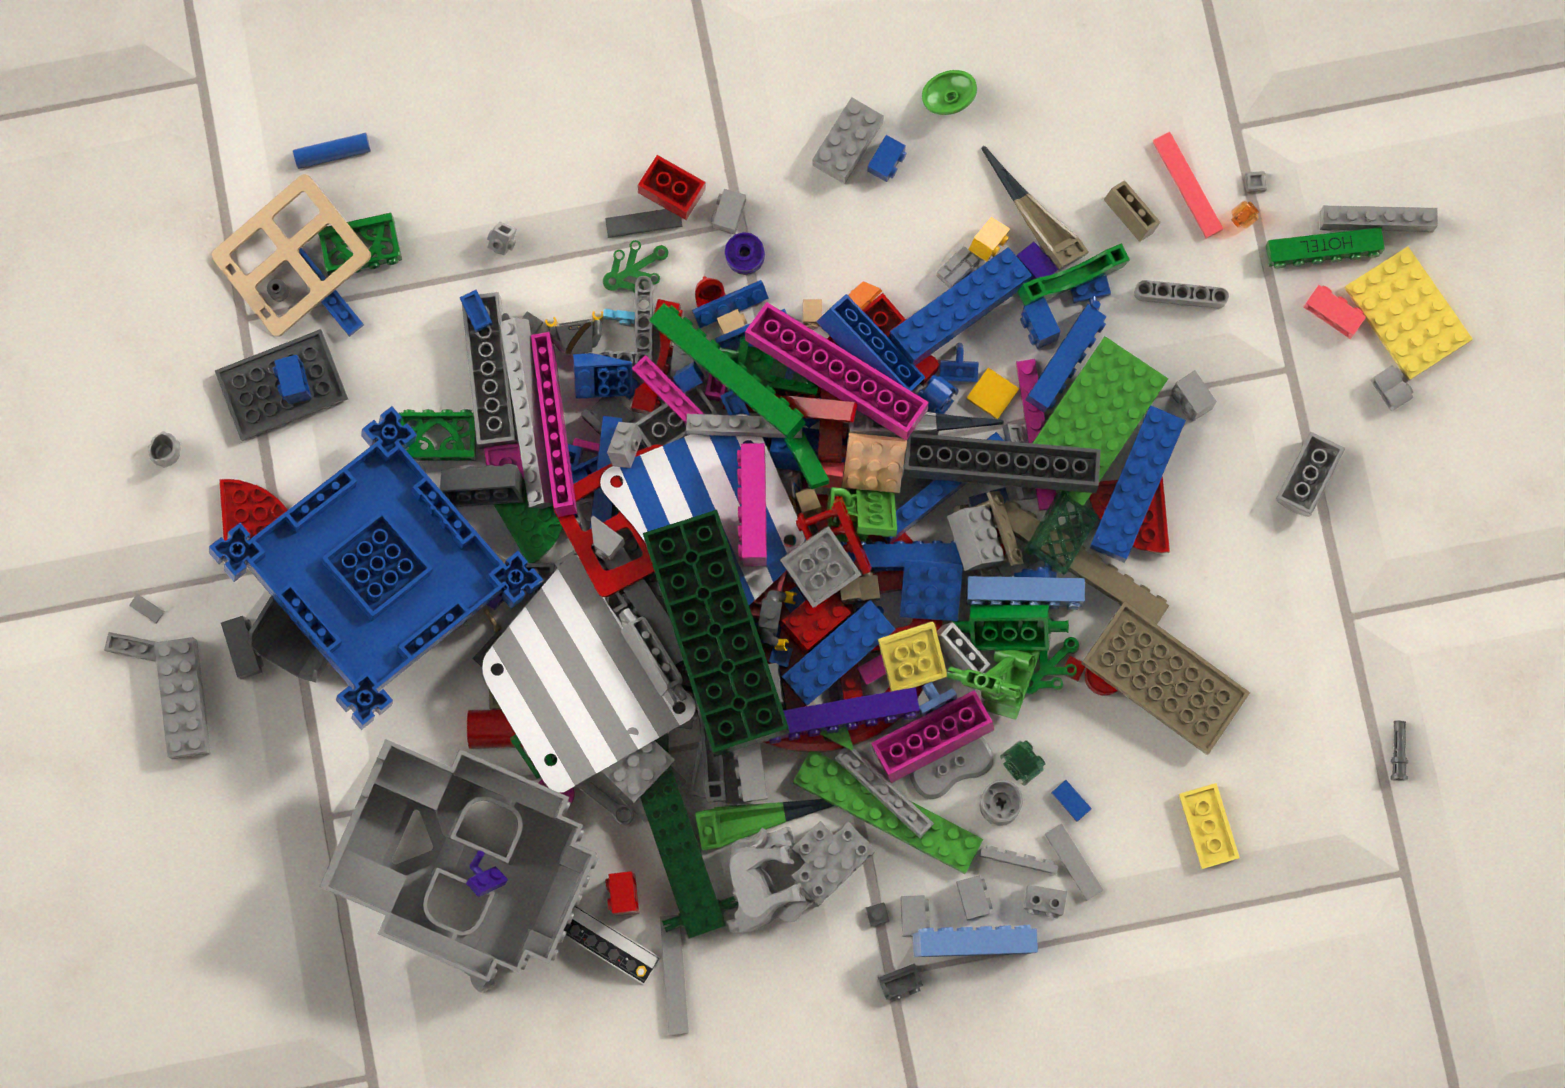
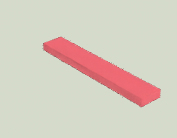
M1168 132L1154 139L1153 143L1205 238L1207 239L1222 231L1221 223L1172 134Z

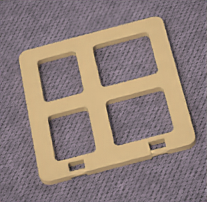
M306 174L300 175L212 252V259L228 277L229 281L261 319L270 333L277 337L282 336L371 258L369 249L313 179ZM305 192L319 209V214L288 239L273 219L295 198ZM331 224L352 250L353 256L328 278L321 281L300 255L299 250L322 229ZM259 229H263L276 245L277 250L251 273L245 275L231 258V254ZM285 261H288L310 288V293L279 318L257 291L256 287ZM230 265L237 271L233 275L227 270ZM265 308L271 314L267 319L261 313Z

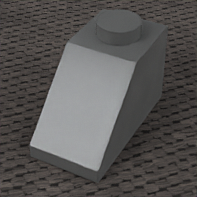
M592 516L591 526L595 553L603 560L607 558L611 561L625 544L624 538Z

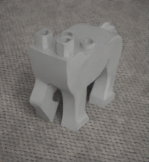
M784 827L771 833H767L764 828H761L755 836L741 838L731 846L729 869L734 886L733 895L736 900L738 899L739 905L735 913L736 918L727 921L730 932H751L771 923L775 918L787 922H795L803 911L813 903V900H808L801 896L799 890L802 887L800 883L777 892L772 878L765 870L767 863L770 861L794 864L793 858L790 859L788 852H790L789 845H795L790 827ZM777 844L784 845L780 848H774Z

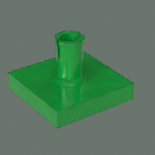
M741 336L737 351L720 347V350L723 353L728 351L734 357L733 361L735 363L741 362L745 365L749 342L745 341V337Z

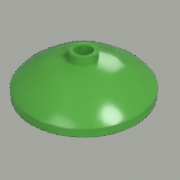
M949 70L939 73L924 86L922 91L923 104L927 110L934 114L951 115L958 113L968 107L975 99L977 94L976 81L971 74L961 70Z

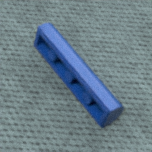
M361 133L294 149L293 155L296 166L300 169L371 152L367 133Z

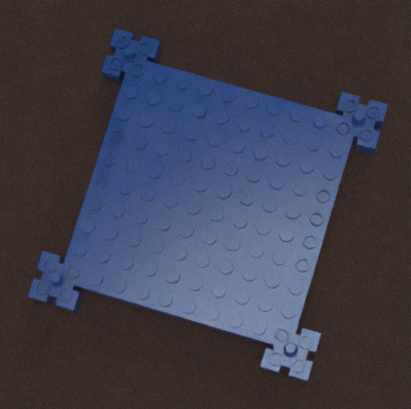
M393 406L380 415L379 423L373 420L362 428L361 437L370 446L367 450L250 539V533L239 523L228 531V540L225 541L221 537L209 546V554L218 564L223 561L225 562L224 571L233 582L242 577L248 568L349 685L337 695L336 701L345 712L350 709L353 711L351 719L361 730L374 721V712L381 715L392 706L393 699L382 689L500 593L503 592L501 598L512 609L524 599V591L530 595L541 586L543 581L534 568L530 571L526 569L528 561L519 551H516L506 559L504 564L405 449L416 441L417 434L407 423L404 426L401 425L402 417Z

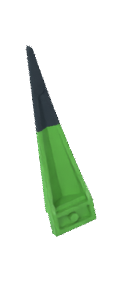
M823 799L721 806L714 807V809L697 811L695 815L702 850L723 847L741 838L758 833L761 828L766 830L790 820L833 807L834 805Z

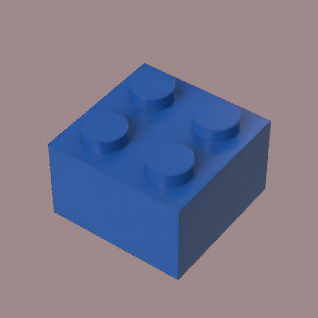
M1042 298L1024 306L1020 321L1024 329L1027 328L1030 333L1028 338L1031 344L1039 349L1057 341L1061 331L1046 299Z
M298 355L274 360L276 366L273 367L275 377L280 382L277 388L283 400H286L289 404H294L312 399L304 364Z

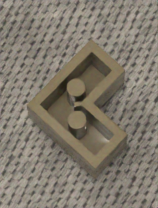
M873 573L862 574L861 577L840 589L841 602L844 605L865 603L869 600L872 602L880 601L877 575H873Z

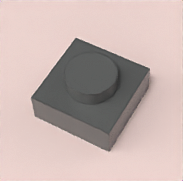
M884 902L865 907L871 927L889 922Z

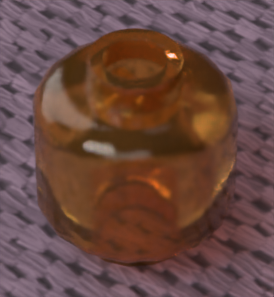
M1242 201L1231 210L1233 216L1231 220L1237 227L1242 226L1247 229L1259 219V211L1251 201Z

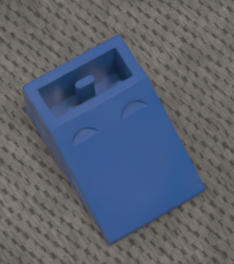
M594 353L573 354L576 399L633 395L631 361Z

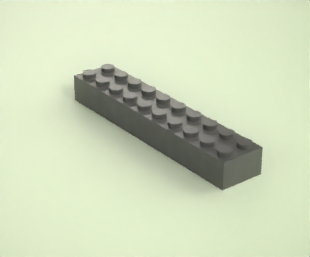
M911 433L907 439L903 477L1096 493L1099 486L1101 449Z

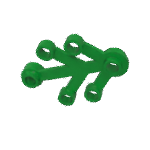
M638 240L631 241L625 270L618 273L620 262L624 259L625 253L622 250H616L613 253L614 261L611 272L603 277L604 287L610 291L621 287L632 290L635 293V284L623 280L628 276L635 278L647 276L651 279L652 275H656L658 280L652 283H659V274H650L638 270L655 260L666 259L668 257V249L663 245L656 246L652 254L635 263L641 243ZM633 242L638 243V249L632 248ZM659 249L664 250L663 256L658 255ZM617 252L622 253L621 259L616 258L615 254ZM610 278H615L616 283L614 285L609 284ZM640 283L641 290H644L643 284Z
M1066 638L1063 643L1064 646L1049 661L1048 650H1041L1040 670L1035 675L1033 671L1030 680L1033 682V686L1027 688L1026 694H1034L1038 689L1053 688L1054 690H1060L1063 688V681L1059 677L1053 678L1052 681H1040L1045 675H1067L1073 677L1077 674V668L1073 664H1068L1066 667H1055L1068 653L1074 654L1079 650V642L1076 638ZM1072 641L1075 644L1073 647H1069L1068 643ZM1069 668L1075 669L1073 673H1068L1067 671ZM1059 681L1061 682L1060 686L1056 687L1054 686V682Z

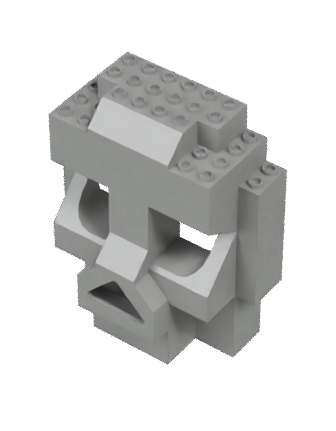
M385 739L319 887L385 915L377 933L378 935L489 982L490 978H495L498 968L495 967L496 964L519 973L520 969L524 970L527 965V954L548 964L550 960H555L558 953L556 946L558 942L562 943L564 940L566 923L570 924L573 919L574 905H579L582 898L580 891L582 887L587 886L590 880L588 873L590 868H595L598 858L596 857V852L575 844L576 841L581 840L585 830H582L583 825L561 816L562 813H567L571 804L568 802V796L462 750L458 751L452 766L449 767ZM479 801L492 802L511 810L515 814L517 829L505 857L456 836L464 815L472 804ZM418 810L426 826L433 849L399 864H393L392 858L413 811ZM480 850L485 855L478 866L483 872L496 866L508 879L506 885L487 893L489 895L479 918L469 929L459 931L437 922L428 912L427 902L438 874L441 873L466 884L469 878L475 876L469 865L477 851Z

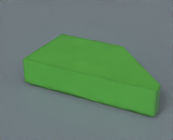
M846 727L839 728V732L827 734V730L821 731L820 735L851 751L853 750Z

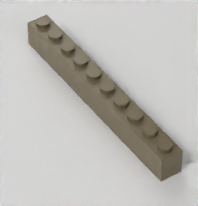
M1013 500L1005 502L1004 506L1015 537L1032 546L1078 578H1085L1087 584L1118 604L1122 605L1125 601L1155 624H1158L1169 607L1166 599L1159 595L1154 596L1150 593L1151 590L1142 584L1140 586L1137 585L1131 576L1127 574L1122 575L1117 572V567L1110 563L1108 565L1101 561L1102 558L1095 553H1088L1082 544L1078 542L1074 544L1065 533L1054 531V527L1045 521L1042 523L1034 513L1022 510L1021 505Z

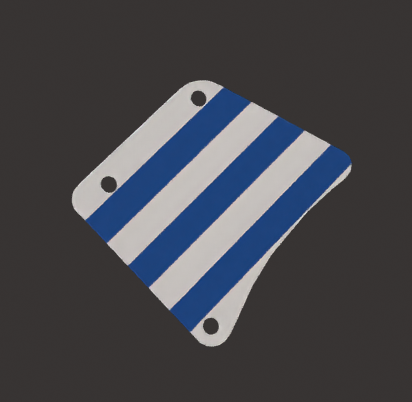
M738 414V416H748L746 414ZM690 434L635 457L631 468L613 466L603 473L600 482L603 492L630 521L643 540L644 532L717 510L748 605L755 601L787 570L780 559L804 543V533L799 531L796 525L797 515L765 445L767 566L743 567V561H739L738 545L742 544V542H739L738 525H742V523H739L738 506H742V504L738 503V488H741V485H738L737 469H741V467H738L737 450H741V444L746 440H751L753 443H764L765 445L762 437ZM618 475L622 477V486L614 488L611 485L610 480L613 476ZM791 534L795 536L796 544L794 546L787 547L784 544L783 539L786 535Z

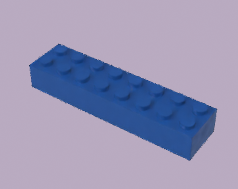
M1007 247L891 330L889 339L916 366L1016 294L1023 284L1031 280L1032 274L1012 250Z
M1150 405L1089 546L1090 549L1125 563L1186 420Z

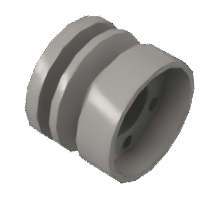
M994 781L986 787L981 796L979 804L981 814L988 822L994 825L1001 826L1011 823L1021 810L1023 803L1022 793L1010 781ZM998 800L1001 803H1005L1002 809L1000 806H996Z

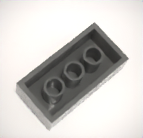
M487 465L477 468L469 466L462 469L448 468V470H441L440 490L455 507L523 503L525 500V480L516 465Z

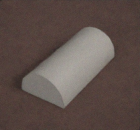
M1310 431L1276 497L1277 502L1297 514L1310 517L1345 448Z

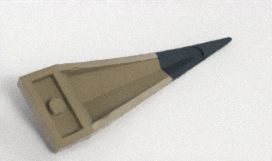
M983 145L981 149L1044 253L1046 256H1050L1057 268L1061 269L1086 256L1089 251L1079 237L1034 199L1003 167L988 148Z

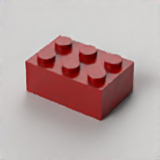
M656 155L638 184V193L685 220L688 219L706 190L705 181L659 155Z
M833 594L814 608L806 600L782 620L780 627L806 655L850 617L851 612Z
M632 871L608 874L609 878L605 879L606 890H608L611 898H607L608 910L615 916L639 914L636 875Z

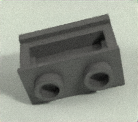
M915 963L878 977L886 1000L890 999L891 1002L901 999V994L909 992L910 995L921 991L919 987L923 986Z

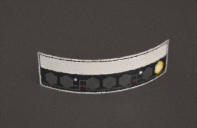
M574 905L572 910L574 913L573 919L570 924L566 923L564 931H566L565 936L627 975L645 984L660 957Z

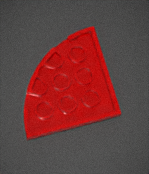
M1163 477L1160 480L1132 546L1136 549L1152 553H1170ZM1118 480L1100 481L1097 492L1092 493L1089 497L1090 504L1100 521Z
M219 479L223 538L225 541L228 540V531L239 523L250 533L251 539L288 510L278 498L258 485L242 480Z

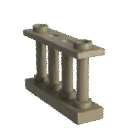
M1000 491L988 492L989 500L974 507L987 506L988 509L992 508L995 517L992 519L994 527L998 526L1001 535L998 537L1000 545L1004 544L1007 555H1004L1005 561L988 568L973 570L975 576L992 577L991 569L1010 562L1011 566L1024 564L1022 553L1018 548L1004 506V498ZM969 504L958 505L953 507V510L955 513L961 509L970 507Z

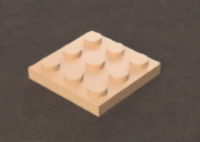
M849 433L842 488L900 493L907 440L898 437Z

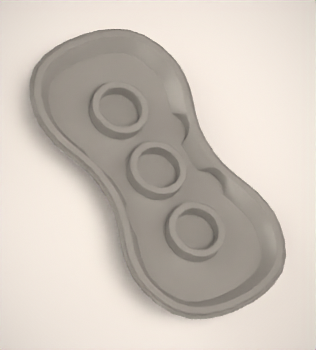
M980 737L910 773L911 782L922 797L927 799L939 798L946 794L955 783L967 778L980 777L987 773L993 764L992 751L986 740Z

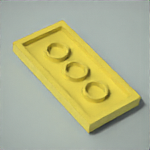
M1217 783L1178 794L1201 869L1239 859L1240 857Z

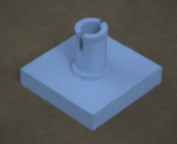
M933 682L922 686V690H924L929 701L919 706L920 716L923 717L956 700L957 694L952 688L939 695Z

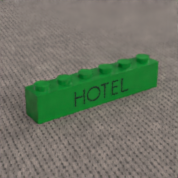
M1382 227L1268 240L1266 244L1269 267L1274 266L1276 269L1284 268L1289 264H1293V266H1302L1307 262L1321 264L1325 260L1339 262L1343 258L1357 260L1361 256L1376 258L1385 250Z

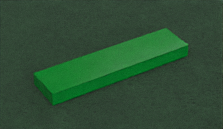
M802 431V438H793L791 441L785 437L784 440L811 490L829 484V478L804 432Z

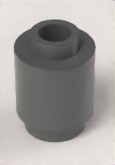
M273 279L267 285V292L273 300L281 302L288 297L289 290L282 280Z

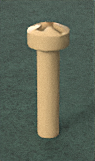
M486 609L484 613L494 627L493 631H500L502 627L498 626L489 610Z

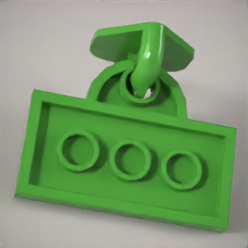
M831 487L827 510L832 509V506H834V496H840L845 503L852 522H857V533L896 537L897 521L894 492L855 489V494H850L846 489ZM832 517L827 519V526L831 528ZM846 534L836 536L839 542H847L848 540Z

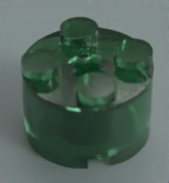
M1027 740L1016 742L1000 755L1001 759L1005 758L1006 760L1003 763L1005 768L1016 781L1021 779L1023 786L1043 772V766L1045 765L1042 757L1036 756L1032 751L1033 746Z

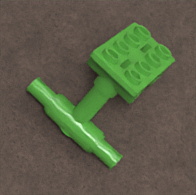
M995 650L994 661L997 665L988 672L982 673L971 669L964 671L951 666L948 670L952 671V673L947 672V678L960 681L964 686L981 690V697L985 699L983 706L987 712L1016 720L1041 650Z

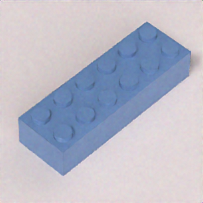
M968 576L966 581V605H970V608L971 605H1049L1050 610H1057L1059 607H1067V610H1078V607H1082L1085 602V578Z
M1011 925L995 927V930H992V926L976 927V930H973V927L957 928V931H953V927L939 928L936 932H934V928L918 929V933L913 934L914 958L1037 953V928L1031 929V925L1014 926L1015 929H1011Z

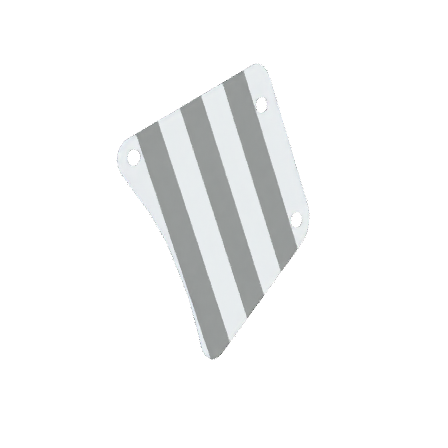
M571 555L562 562L492 645L484 657L482 667L485 682L549 789L558 793L569 790L684 724L695 713V702L686 691L687 698L684 701L679 700L675 692L672 691L677 702H683L686 706L682 714H676L673 711V706L668 703L664 695H659L622 635L621 630L623 627L621 622L608 605L605 597H601L597 593L578 555ZM495 663H500L504 667L503 673L499 676L491 673V667ZM634 727L638 730L639 734H628L627 730ZM547 754L556 755L557 763L554 766H547L545 764L544 758Z

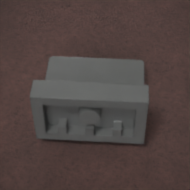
M615 396L602 397L589 411L585 409L581 413L582 419L599 435H601L603 416L622 418V422L631 423L635 419V415Z

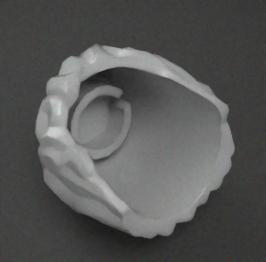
M161 432L152 438L151 444L148 446L150 460L163 468L171 466L180 457V442L170 433Z

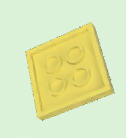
M933 622L878 639L891 691L913 688L947 677L936 627Z

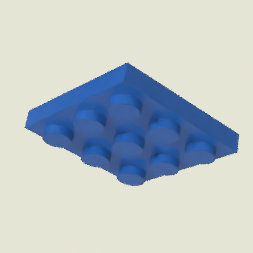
M904 559L900 617L958 621L963 564Z

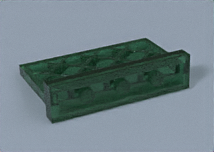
M1061 490L1054 497L1024 551L1029 555L1035 554L1065 575L1099 515L1085 505L1082 506L1073 500L1069 495L1071 491ZM1067 502L1074 505V512H1068ZM1081 514H1087L1092 518L1091 521L1084 523ZM1077 515L1079 524L1072 525L1070 516ZM1065 516L1067 526L1060 527L1058 518ZM1073 528H1080L1082 536L1076 538ZM1068 529L1071 538L1064 539L1061 530ZM1057 531L1059 540L1052 541L1050 532ZM1072 542L1074 551L1067 552L1065 543ZM1053 544H1060L1063 553L1055 554ZM1048 545L1051 555L1041 552V547ZM1064 556L1066 563L1064 567L1058 564L1057 557Z

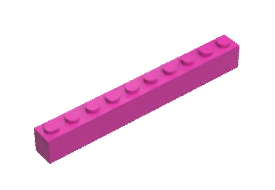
M550 332L531 335L553 506L558 517L576 514L577 508L557 361Z

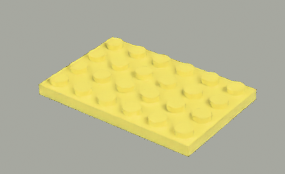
M1408 246L1344 287L1356 306L1363 311V315L1366 316L1365 319L1408 381L1473 340Z

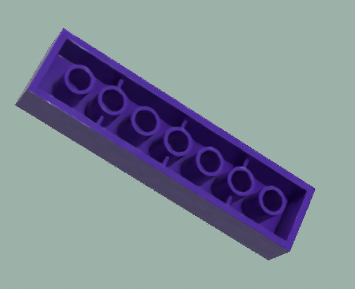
M916 687L784 710L790 733L766 740L765 742L769 741L770 744L780 743L781 739L789 738V741L801 739V735L808 734V737L819 736L821 731L826 730L827 734L837 733L839 728L846 727L847 730L858 729V725L865 724L866 727L876 726L879 721H885V724L896 722L897 718L904 717V720L915 719V716L919 715L920 711Z

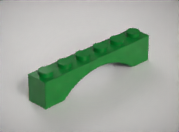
M1121 243L1069 269L1023 284L1017 292L1024 306L1042 298L1047 300L1121 269L1130 259Z

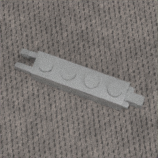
M629 608L623 610L619 614L623 627L621 633L659 695H664L671 706L677 704V699L672 691L675 692L679 700L684 701L687 695L681 686L683 682L682 676L646 618L634 616Z

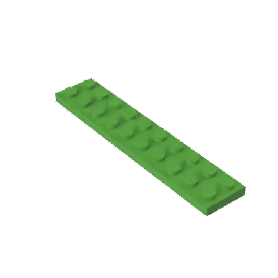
M809 751L793 781L794 785L963 874H966L983 841L982 838L912 802L934 823L919 838L842 765L819 752Z

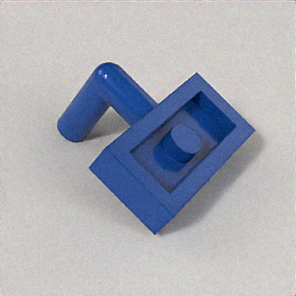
M1107 275L1070 290L1073 303L1089 300L1090 306L1098 311L1101 304L1096 298L1111 295Z
M957 343L956 361L940 360V376L946 381L978 382L979 362L963 361V344Z
M1044 560V567H1038L1036 571H1033V569H1022V572L1014 573V577L1057 578V572L1052 571V560Z

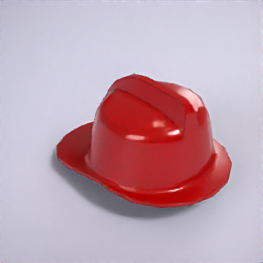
M703 276V279L697 283L695 288L697 307L725 296L722 282L717 279L707 278L706 276Z

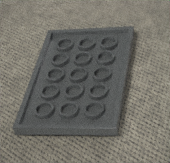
M321 329L215 370L241 441L348 400ZM298 355L304 364L312 399L289 404L279 395L277 385L280 382L274 375L273 367L276 366L274 360Z

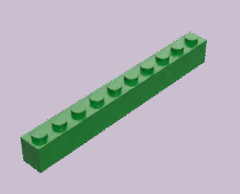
M663 304L649 319L650 323L791 441L806 424L802 418L804 415L796 408L792 410L788 407L790 403L782 396L780 398L774 395L776 392L770 386L764 387L761 384L762 380L754 373L752 375L747 373L748 369L741 362L735 363L733 361L734 357L728 351L723 353L719 349L721 346L713 339L711 341L706 339L707 335L700 328L694 329L692 327L693 323L688 318L684 317L682 319L678 315L680 312L672 305L668 307Z

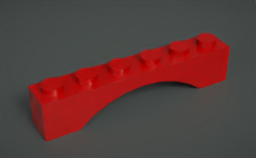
M661 299L657 300L654 314L665 304L668 307L672 305L680 312L678 315L682 318L683 310H680L679 303ZM659 331L661 348L656 366L665 375H668L670 364L667 363L669 357H672L673 354L672 341ZM645 382L635 390L631 406L633 412L648 415L661 406L659 396Z

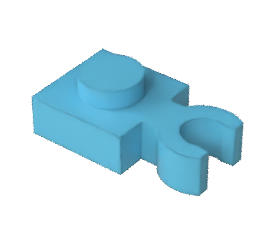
M604 309L603 317L606 320H617V322L625 326L635 324V312Z

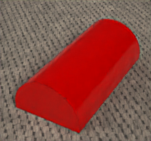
M502 709L468 710L467 742L469 749L515 748L510 738L516 733Z

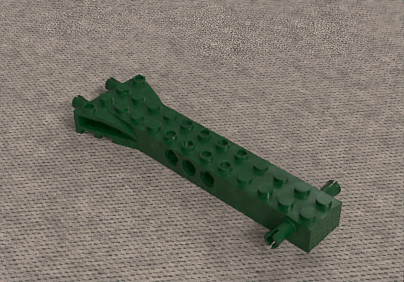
M666 733L654 741L669 754V734ZM670 765L640 799L680 912L678 916L662 920L663 926L672 924L664 927L667 933L683 926L690 939L726 926L722 914L725 911L738 907L739 903L730 904V902L736 900L734 896L721 901L716 898Z

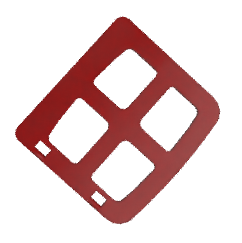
M656 444L637 451L635 457L647 453L656 448H659L663 445ZM612 463L573 484L576 502L601 487V477L608 468L613 467ZM616 475L611 478L610 483L614 488L622 486L620 476ZM554 509L560 524L599 596L609 597L655 573L645 541L620 510L618 515L603 523L615 532L623 528L630 529L643 555L622 566L605 571L591 548L594 544L592 528L582 531L573 514L558 517Z

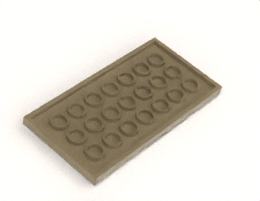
M1125 601L1081 662L1090 671L1206 755L1211 752L1250 694L1248 690Z

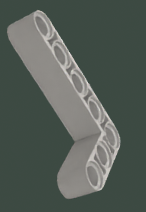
M640 276L635 282V351H605L599 355L617 359L627 356L632 362V367L645 355L653 362V325L649 321V325L646 328L639 326L640 320H649L653 316V283L649 277ZM642 281L649 282V287L646 290H641L639 284ZM642 300L649 301V306L646 309L639 307V303ZM641 338H648L649 344L642 347L639 345Z

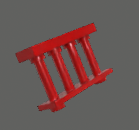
M842 497L834 500L832 509L805 519L803 513L798 514L796 525L799 531H803L806 540L812 537L808 526L833 516L839 517L841 524H839V527L831 529L835 536L846 534L849 541L846 545L842 546L846 553L849 551L851 553L854 552L856 559L853 563L858 570L862 571L863 575L871 571V564Z

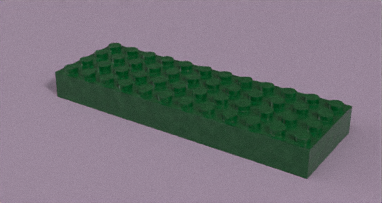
M713 510L644 532L643 537L714 757L790 733L718 511Z

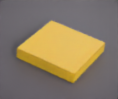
M988 367L966 399L993 418L999 419L1019 391V388Z

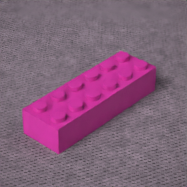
M764 443L741 444V450H737L738 467H741V469H737L738 485H741V488H738V503L742 504V506H738L739 523H742V525H738L739 542H742V544L738 545L739 561H743V567L767 566Z
M973 690L871 744L887 777L893 783L994 731V725L976 691Z

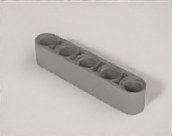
M1150 280L1138 282L1134 291V295L1139 301L1217 309L1224 307L1229 298L1228 291L1221 287ZM1145 287L1148 293L1141 294L1139 288ZM1159 289H1164V290H1166L1167 295H1166V296H1161V295H1159L1158 290H1159ZM1178 291H1183V292H1185L1186 297H1185V298H1180V297L1177 295V292H1178ZM1196 293L1204 294L1205 299L1199 300L1196 297ZM1215 295H1222L1224 301H1217Z

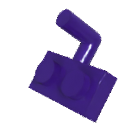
M480 850L477 851L469 865L475 876L469 878L466 883L478 897L506 885L508 881L496 866L483 872L478 865L485 854Z

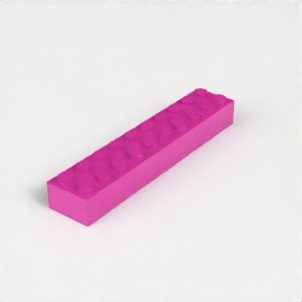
M768 302L765 303L745 331V341L840 400L857 403L856 410L904 440L909 438L928 410V401Z

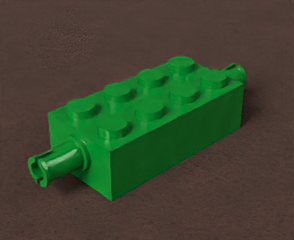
M971 605L969 621H952L962 633L971 634V643L977 650H1049L1051 632L1069 633V620L1051 621L1049 619V605Z

